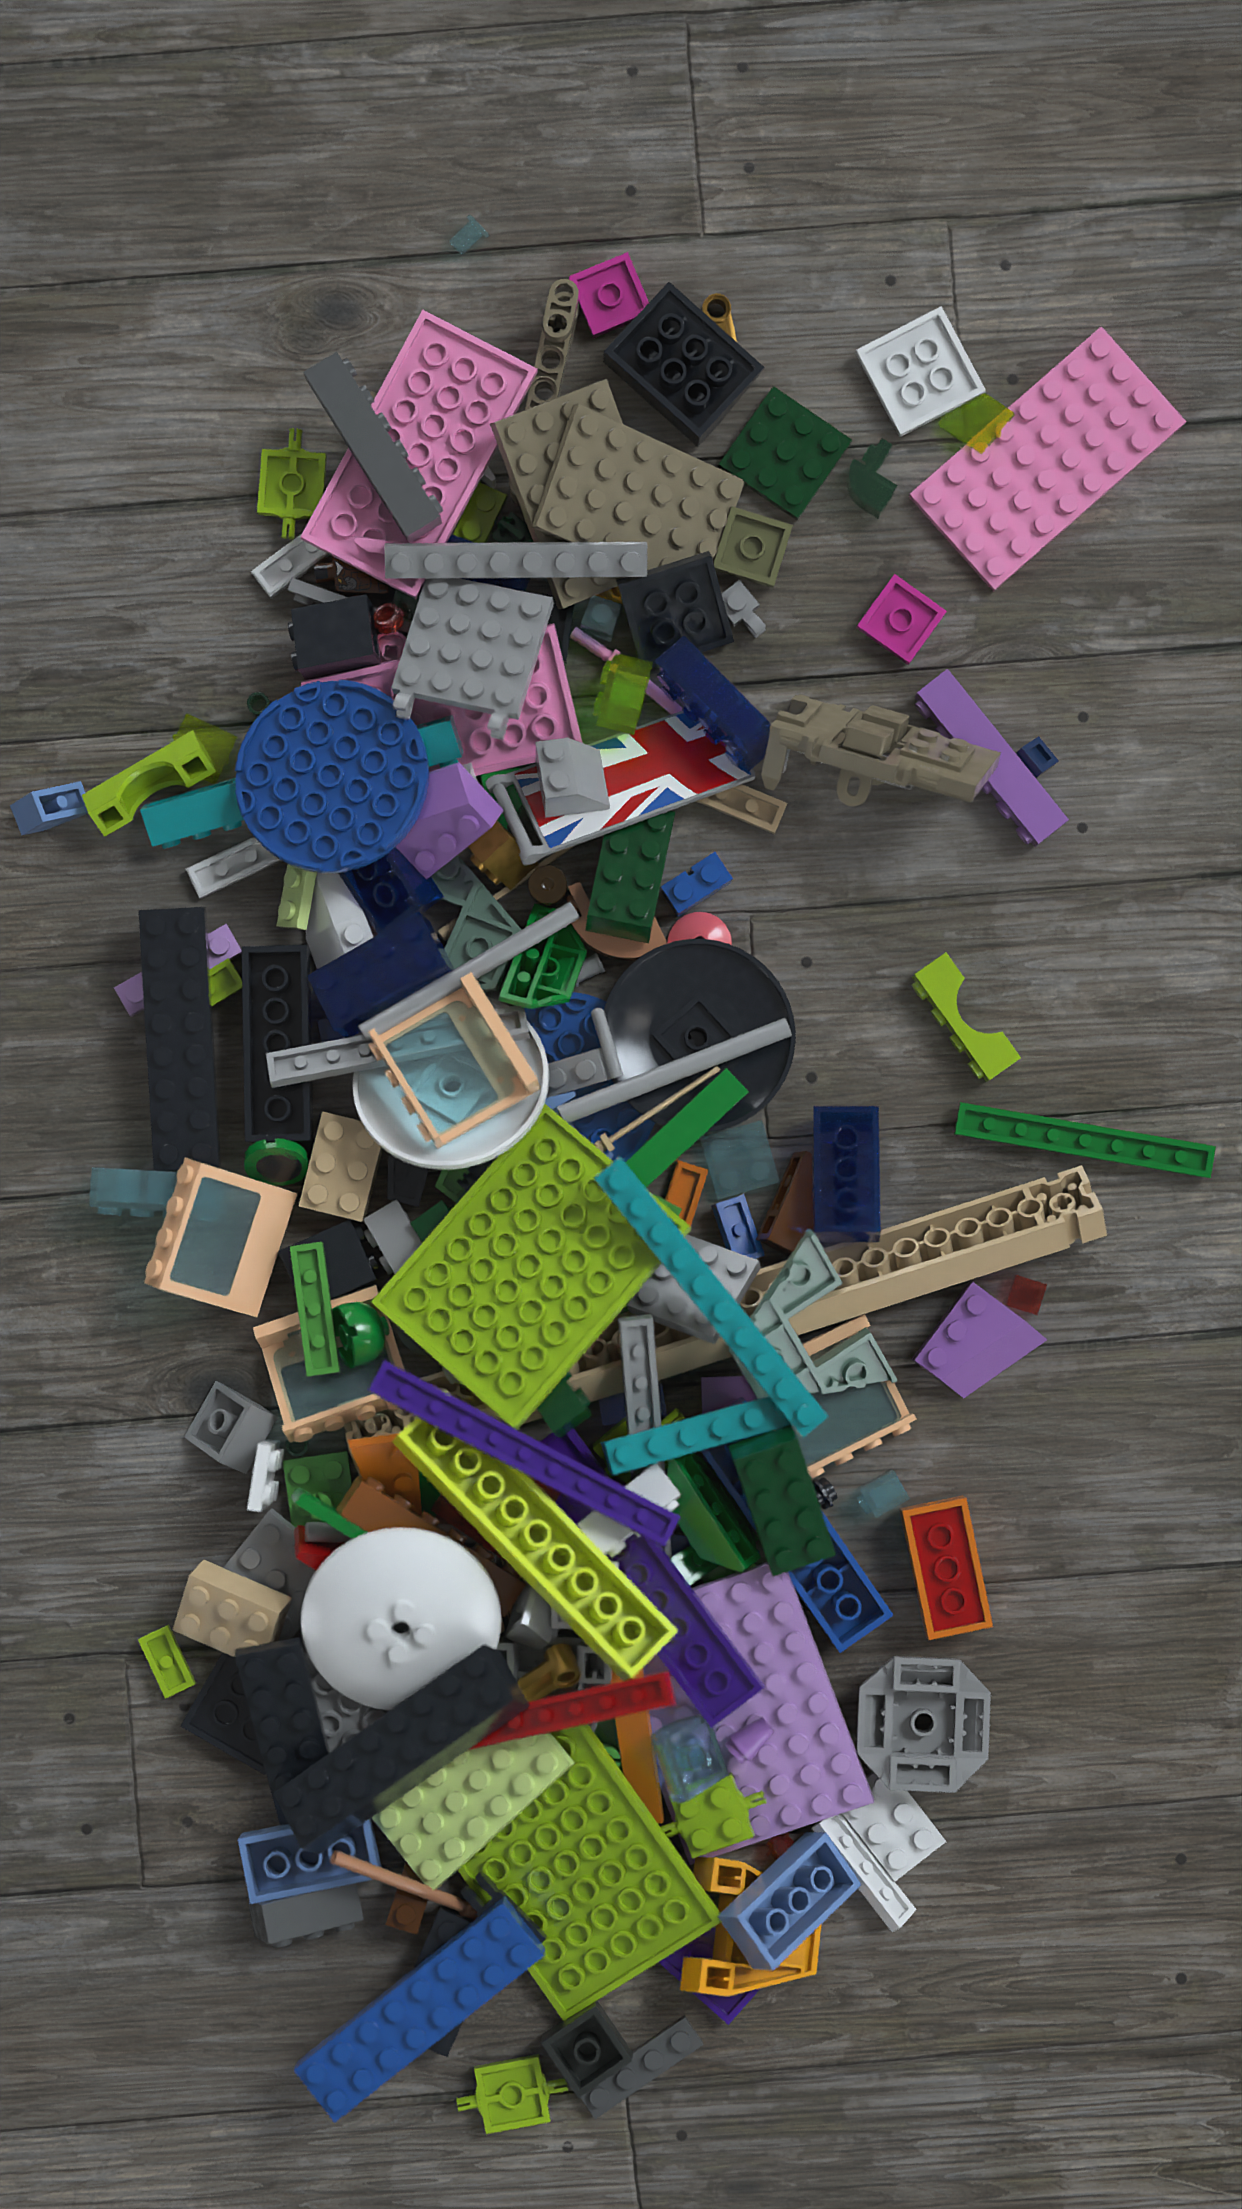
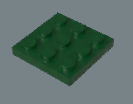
M773 386L719 463V468L743 479L744 485L798 521L851 445L852 439Z

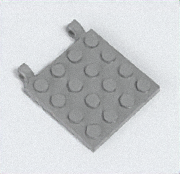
M426 578L391 687L393 694H397L393 704V709L397 710L396 717L409 720L415 698L492 714L487 726L491 730L490 737L504 740L509 718L519 720L554 605L553 598L460 578Z

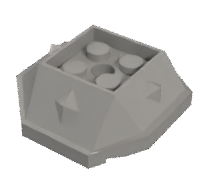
M893 1656L859 1685L856 1752L889 1790L956 1793L965 1781L988 1760L991 1693L960 1659ZM922 1713L931 1716V1724L924 1730L917 1729L914 1726L915 1718Z

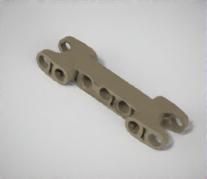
M557 280L550 288L534 365L538 373L529 388L525 410L560 397L579 314V291L577 285L571 280ZM567 286L574 294L562 291L555 295V292L559 287ZM568 299L569 301L562 302L560 300ZM548 357H555L560 361V364L554 369H547L542 365L543 361ZM541 388H548L553 392L552 397L548 400H540L535 394ZM509 477L510 496L512 502L516 506L520 507V504L518 502L513 485Z

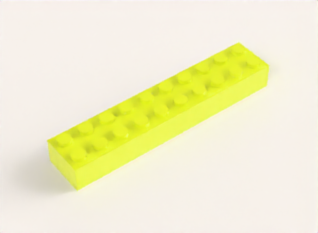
M418 1417L392 1441L622 1681L633 1678L678 1632L663 1614L528 1475Z

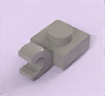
M738 580L722 593L728 620L734 627L742 621L751 634L757 638L766 631V625L754 613L759 608V603L742 582Z

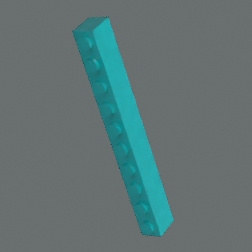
M453 715L416 725L426 747L429 767L439 764V767L443 768L458 763V758L462 757L464 751ZM236 778L144 804L140 812L152 847L161 844L163 849L180 844L181 838L192 835L193 840H197L211 835L212 829L223 827L224 831H228L242 826L241 821L244 818L241 816L235 794Z

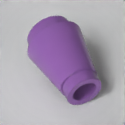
M761 1717L759 1720L729 1736L730 1740L725 1745L739 1763L743 1764L746 1760L751 1761L775 1731Z

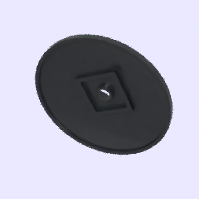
M687 939L657 947L641 956L624 971L610 992L605 1005L604 1013L623 1072V1076L611 1079L613 1084L782 1018L786 1019L790 1027L792 1036L716 1065L720 1071L649 1118V1120L661 1126H665L726 1068L749 1092L706 1133L728 1129L741 1124L760 1112L774 1098L791 1068L795 1051L796 1028L787 995L776 977L762 962L733 945L716 940ZM695 1029L703 1031L706 1035V1043L699 1047L691 1045L688 1040V1034ZM716 1066L626 1100V1102L643 1115Z

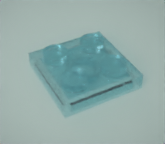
M762 1120L700 1138L717 1200L780 1182Z

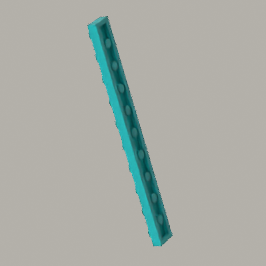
M618 1157L597 1174L594 1180L798 1434L804 1438L829 1416L623 1159Z

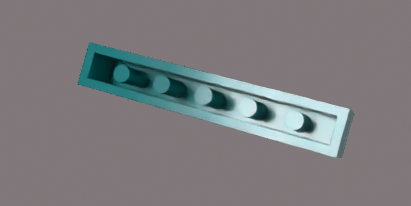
M765 1396L601 1442L609 1475H615L789 1425L790 1422L770 1397Z

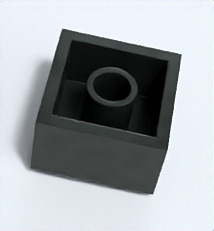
M598 2000L542 2034L541 2044L578 2098L633 2061L632 2050Z

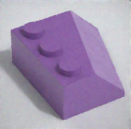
M459 762L429 772L426 799L420 815L410 832L396 848L427 880L487 832L504 810Z
M968 1282L911 1360L962 1398H965L1047 1341V1339L977 1284Z

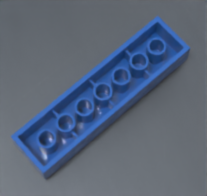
M740 1397L729 1406L737 1405L747 1401L743 1397ZM763 1433L700 1450L756 1533L757 1531L728 1446ZM822 1512L836 1555L794 1569L788 1573L795 1590L834 1647L841 1653L894 1615Z
M504 1896L299 2059L294 2067V2071L335 2123L540 1960L545 1954V1947Z

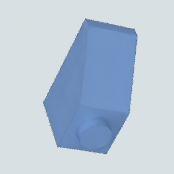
M81 781L30 792L10 805L21 835L48 830L88 814L82 798L85 790Z

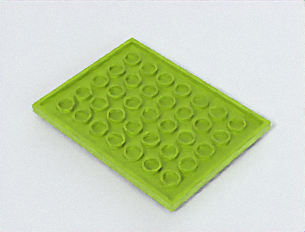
M545 1103L538 1119L525 1136L495 1159L371 1301L515 1430L520 1428L662 1264L594 1180V1177L613 1161ZM651 1194L685 1237L692 1228Z
M588 1724L550 1732L573 1760L574 1764L458 1869L466 1883L477 1893L484 1904L491 1896L479 1886L475 1877L480 1872L486 1874L496 1884L498 1889H502L547 1935L546 1939L542 1942L545 1947L544 1956L527 1970L563 2021L721 1923L717 1917L720 1914L717 1907Z

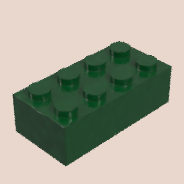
M667 811L604 834L585 931L649 944L675 811Z
M789 1424L729 1445L728 1447L773 1577L835 1556L836 1554L805 1458L792 1425Z

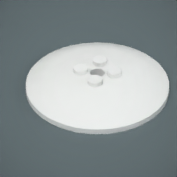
M487 997L494 1009L510 1007L498 1000ZM441 1014L429 1022L447 1019L450 1017L447 1014ZM527 1021L530 1038L514 1042L537 1077L540 1090L437 1149L432 1140L426 1143L417 1127L421 1121L416 1113L409 1115L400 1099L405 1096L399 1086L393 1088L384 1073V1071L389 1069L387 1066L357 1071L353 1074V1096L362 1124L373 1140L388 1153L402 1161L424 1168H466L501 1155L520 1141L538 1119L547 1097L549 1068L545 1049L538 1034ZM470 1050L396 1064L438 1133L444 1132L498 1099V1095ZM450 1082H458L462 1085L454 1093L444 1090L445 1086Z
M390 1528L373 1531L347 1542L334 1551L320 1565L313 1575L304 1597L301 1625L305 1647L311 1661L322 1677L333 1688L358 1703L390 1711L483 1644L496 1649L501 1630V1611L498 1594L488 1572L464 1547L449 1538L426 1530ZM402 1621L409 1624L411 1628L406 1633H397L392 1629V1626L396 1622Z

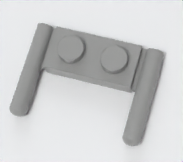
M595 1008L591 1012L601 1048L548 1063L549 1087L546 1098L623 1076L602 1008Z

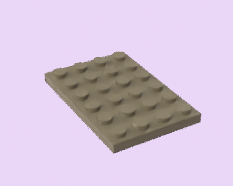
M607 379L490 424L533 542H564L532 528V524L573 405H583L622 423ZM547 577L558 609H564L617 587L616 580L625 577Z
M576 404L573 405L532 528L564 542H647V570L707 551L712 555L714 563L731 506L736 507L744 481L583 405Z

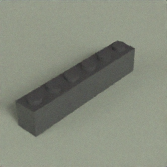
M336 351L304 371L307 383L408 543L415 541L441 525L440 513L443 512L440 503L434 494L428 497L422 488L426 484L423 476L417 467L410 469L405 461L409 457L406 449L399 439L393 442L388 434V431L392 429L382 412L376 415L370 405L375 401L367 387L363 385L359 388L353 377L357 375V372L349 359L345 358L342 360Z

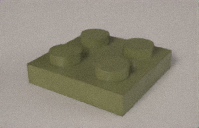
M731 506L714 561L715 571L774 588L793 525Z

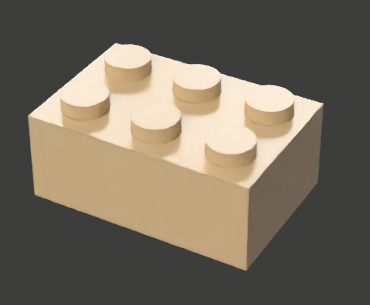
M322 1111L299 1207L364 1222L363 1219L366 1218L383 1148L373 1140L361 1121Z
M203 1560L189 1575L173 1631L235 1657L236 1649L279 1641L292 1597Z

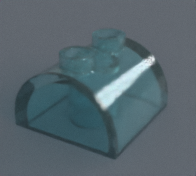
M701 1714L671 1722L659 1728L650 1736L673 1802H687L729 1775L714 1730Z

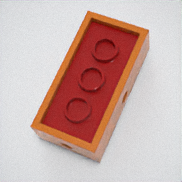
M961 1495L899 1508L927 1639L932 1640L993 1627L967 1498Z

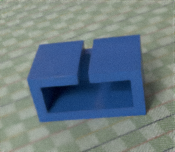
M716 852L690 868V876L684 871L661 886V893L677 917L732 883V876Z

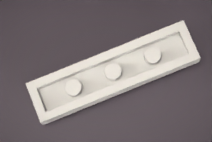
M843 1814L818 1821L812 1827V1830L814 1832H826L862 1884L858 1888L891 1932L900 1929L916 1911L909 1899Z

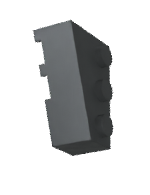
M357 1883L250 1904V1900L247 1898L254 1937L267 1944H272L273 1948L292 1944V1938L304 1936L306 1940L321 1937L324 1935L323 1930L335 1928L336 1931L349 1930L355 1927L354 1922L364 1920Z

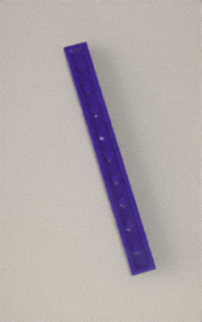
M385 1360L368 1392L662 1547L666 1546L680 1516Z

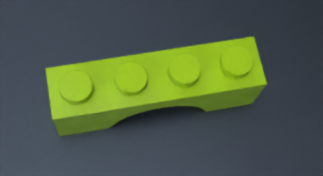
M192 730L82 794V798L88 814L105 837L131 822L140 804L153 793L173 785H182L189 788L215 773L216 770L208 752Z
M947 952L912 976L915 981L912 984L914 991L921 1000L927 998L934 1008L930 1011L932 1016L941 1027L943 1025L948 1027L953 1034L949 1037L951 1043L959 1053L965 1051L971 1060L968 1066L977 1079L983 1077L987 1082L1021 1059L1003 1031L989 1034L981 1033L970 1028L962 1020L957 1009V994L965 978Z

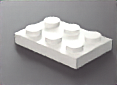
M266 1439L258 1443L247 1510L261 1512L277 1499L279 1481H274L275 1471L279 1468L281 1469L284 1458V1449H279L280 1441Z
M872 1772L866 1778L874 1796V1803L842 1814L895 1882L943 1845L946 1840L908 1791L889 1790L880 1778Z

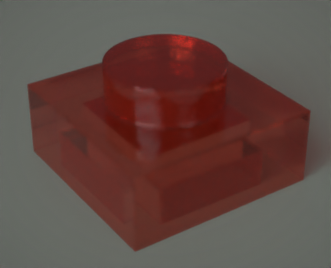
M1015 1275L1005 1306L1038 1316L1047 1284Z

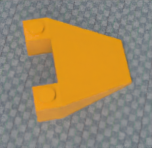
M696 1857L693 1875L705 1892L720 1894L718 1905L720 1913L762 1874V1872L744 1862L715 1857ZM721 1922L716 1925L712 1960L683 1957L680 1991L731 1996L815 1975L817 1972L822 1924L774 1970H761L752 1968Z

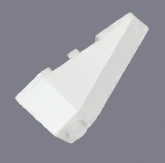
M349 871L337 873L317 872L306 930V941L317 970L378 948Z

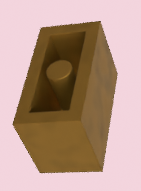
M498 821L468 846L473 853L470 860L482 872L484 871L496 885L502 882L510 890L538 865V862L531 865L523 864L519 856L521 851L514 836Z

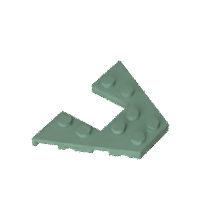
M458 855L427 880L413 867L406 883L410 889L462 908L438 965L380 943L354 1000L356 1005L366 1006L400 1002L521 930ZM512 959L476 979L484 993L499 990Z
M811 1229L806 1231L750 1319L809 1393L820 1392L821 1394L844 1391L848 1387L864 1388L865 1384L888 1380L892 1383L897 1382L895 1374L871 1332L866 1327L812 1362L791 1326L789 1318L842 1284L831 1261ZM729 1349L728 1351L756 1398L768 1396L733 1351Z

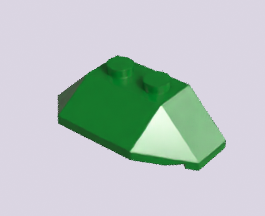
M534 903L526 927L556 909ZM571 924L513 958L499 995V1001L528 1009L570 1002L587 954V950Z
M695 1452L670 1459L667 1477L681 1494V1497L676 1500L680 1505L672 1513L680 1516L677 1523L699 1557L738 1572L744 1571L758 1561L761 1556L756 1549V1541L750 1523L711 1466L703 1458L697 1456Z

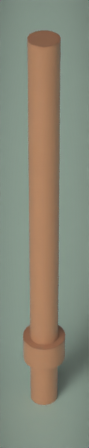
M336 1850L331 1855L330 1862L332 1864L456 1910L465 1918L471 1920L478 1918L476 1915L477 1911L466 1899L438 1889L433 1890L428 1885Z

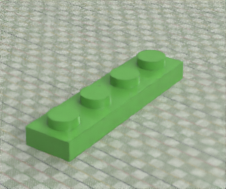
M323 1242L290 1246L307 1377L341 1372Z

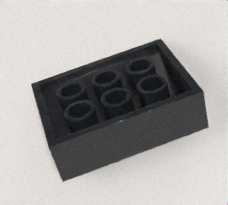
M670 282L659 291L605 349L603 362L697 447L721 423L765 368Z

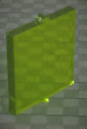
M984 393L946 413L938 422V426L968 445L971 449L973 447L982 455L996 438L1001 437V430L1012 420L1015 413Z
M186 713L177 734H173L172 739L175 741L192 730L195 732L208 752L216 770L215 773L203 780L216 784L225 764L228 765L230 763L229 756L238 737Z

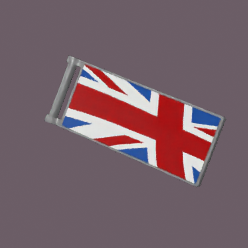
M713 699L588 744L600 750L610 809L545 818L536 764L508 774L491 776L485 784L489 792L495 795L498 804L504 810V817L521 851L519 856L523 864L531 865L547 855L755 779V772L719 700ZM514 785L542 845L532 846L505 789L506 787Z

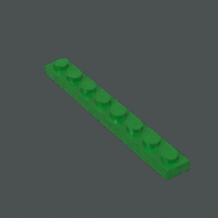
M962 1102L959 1103L954 1135L1203 1178H1211L1216 1146Z

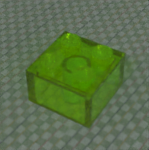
M618 653L615 654L612 661H606L600 679V684L605 685L604 692L599 691L592 715L598 716L596 726L632 735L635 734L653 662Z

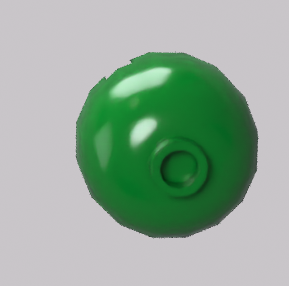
M349 1302L335 1306L332 1309L336 1337L340 1338L342 1344L338 1351L344 1364L351 1369L375 1361L383 1351L386 1340L385 1336L389 1335V1325L384 1316L380 1317L378 1312L367 1303Z

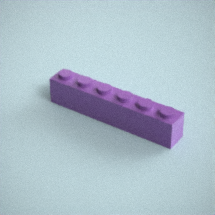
M948 669L917 692L914 697L918 701L915 703L917 710L925 719L930 717L938 726L935 731L940 733V735L949 739H963L970 744L1001 752L998 767L981 790L985 794L991 792L998 801L995 804L996 808L1005 819L1011 817L1018 826L1016 832L1025 844L1028 845L1031 842L1036 847L1069 820Z

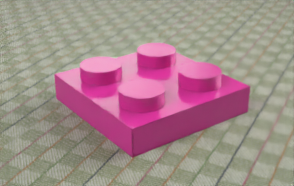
M628 252L569 276V280L577 285L579 291L578 302L593 338L631 323L649 303Z
M894 574L856 628L909 665L947 611Z

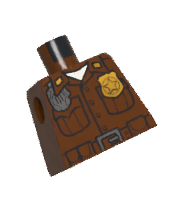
M332 556L331 563L314 564L316 584L335 582L336 592L339 595L350 598L366 594L369 599H390L388 584Z

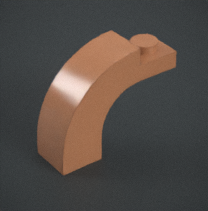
M580 881L568 887L570 895L566 896L565 899L567 903L571 902L577 913L579 912L581 916L571 925L579 938L595 952L616 960L633 961L638 960L649 951L667 944L655 917L649 944L585 931L590 902Z

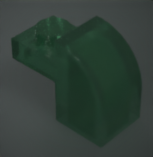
M883 438L877 446L874 444L869 446L862 458V461L866 462L865 465L853 459L847 476L848 492L854 503L877 519L881 516L898 486L877 473L893 444Z

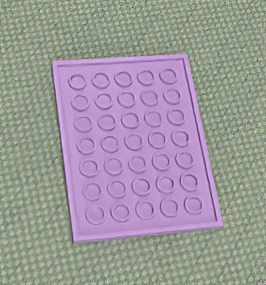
M765 1562L745 1569L742 1572H737L692 1588L765 1686L763 1690L711 1728L669 1672L676 1705L649 1710L660 1789L673 1822H675V1811L669 1798L670 1794L732 1773L737 1788L744 1797L763 1790L764 1797H766L767 1804L749 1809V1820L755 1833L753 1838L699 1857H716L874 1803V1796L789 1573L786 1572L773 1577L768 1563ZM657 1654L643 1666L644 1676L669 1671ZM763 1717L775 1732L751 1761L746 1760L743 1764H740L728 1750L725 1743L730 1740L729 1736ZM678 1834L688 1862L692 1865L695 1862V1858L692 1859L686 1841Z

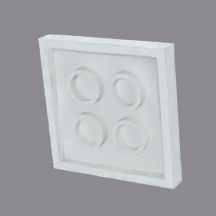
M942 306L866 344L855 352L899 437L978 398L986 392Z

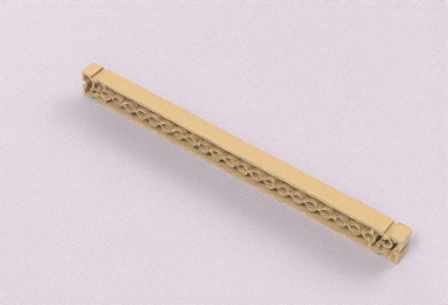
M1081 1165L1057 1173L1058 1179L1048 1183L1044 1177L823 1248L842 1284L788 1320L798 1336L1070 1248L1069 1244L1074 1243L1075 1239L1078 1238L1081 1239L1083 1244L1107 1236L1103 1209L1095 1192H1092L1090 1181ZM787 1260L761 1268L739 1303L749 1318ZM629 1311L617 1315L569 1370L573 1375L569 1381L576 1390L578 1387H581L591 1402L624 1392L618 1318L638 1315ZM653 1321L658 1380L732 1357L728 1351L730 1349L721 1336L715 1344ZM443 1371L420 1378L442 1391L446 1390L449 1395L510 1426L468 1387L462 1389L457 1382L451 1384ZM401 1408L396 1410L386 1409L377 1412L374 1417L368 1420H354L344 1425L347 1432L345 1435L349 1452L359 1476H361V1473L349 1447L348 1440L400 1433L416 1416ZM537 1408L523 1424L543 1418Z

